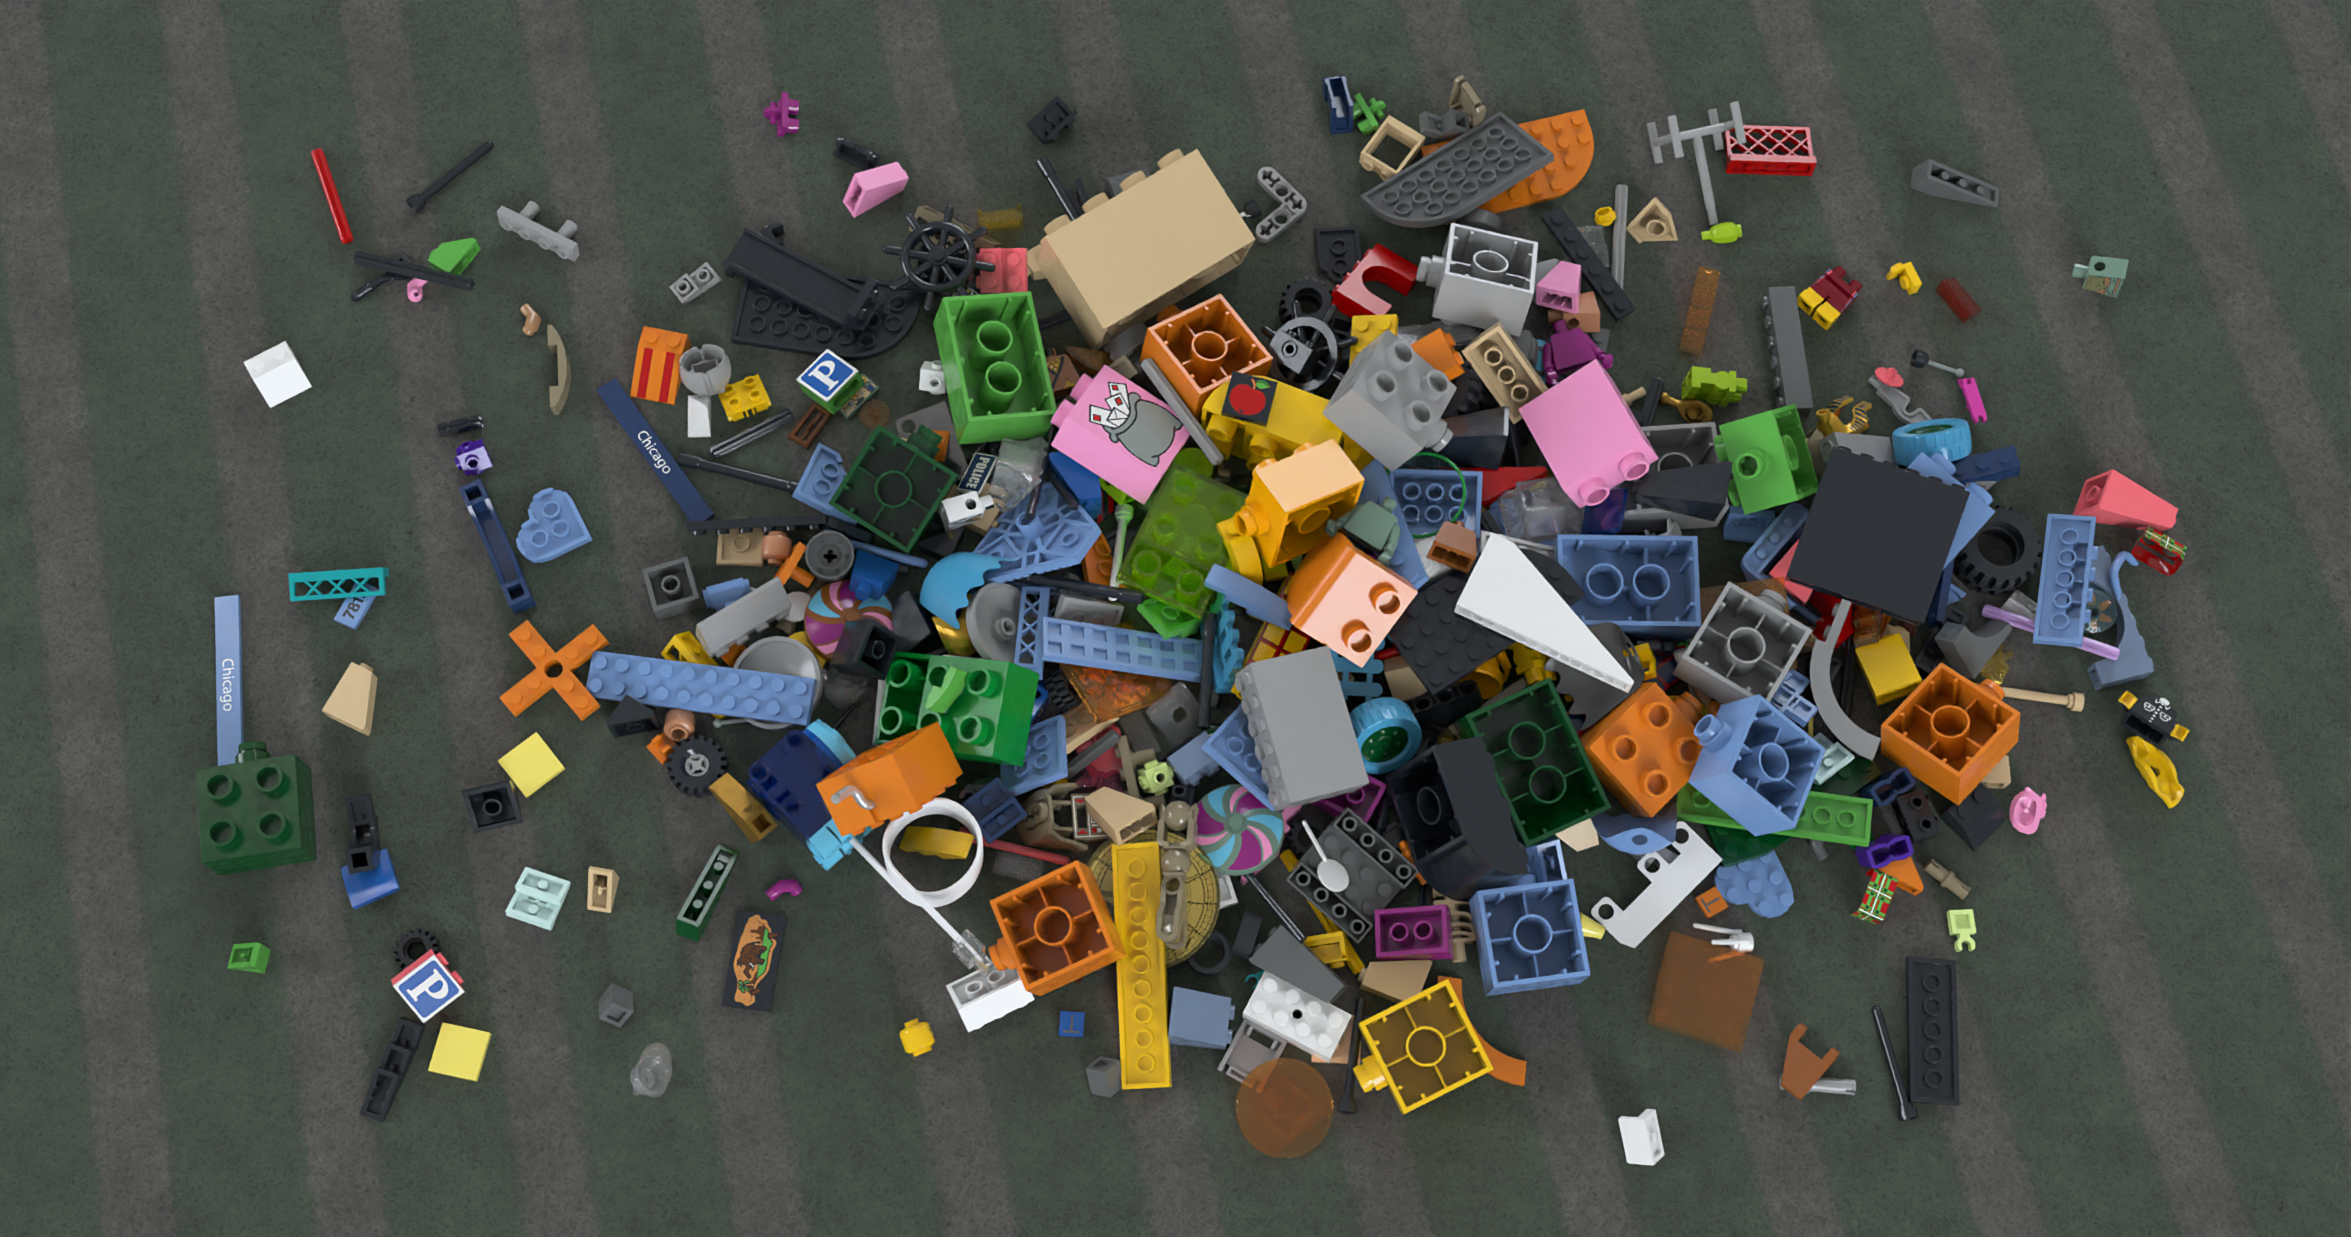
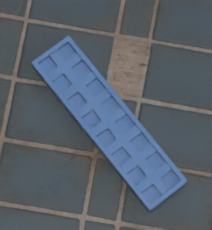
M1043 617L1041 620V660L1200 683L1203 640L1184 637L1180 639L1177 636L1165 640L1157 633Z

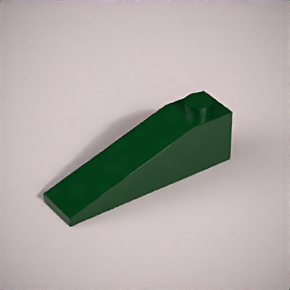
M717 844L676 918V934L699 942L710 922L740 854L739 851ZM721 851L727 853L729 855H732V857L730 858L725 855L719 854V852Z

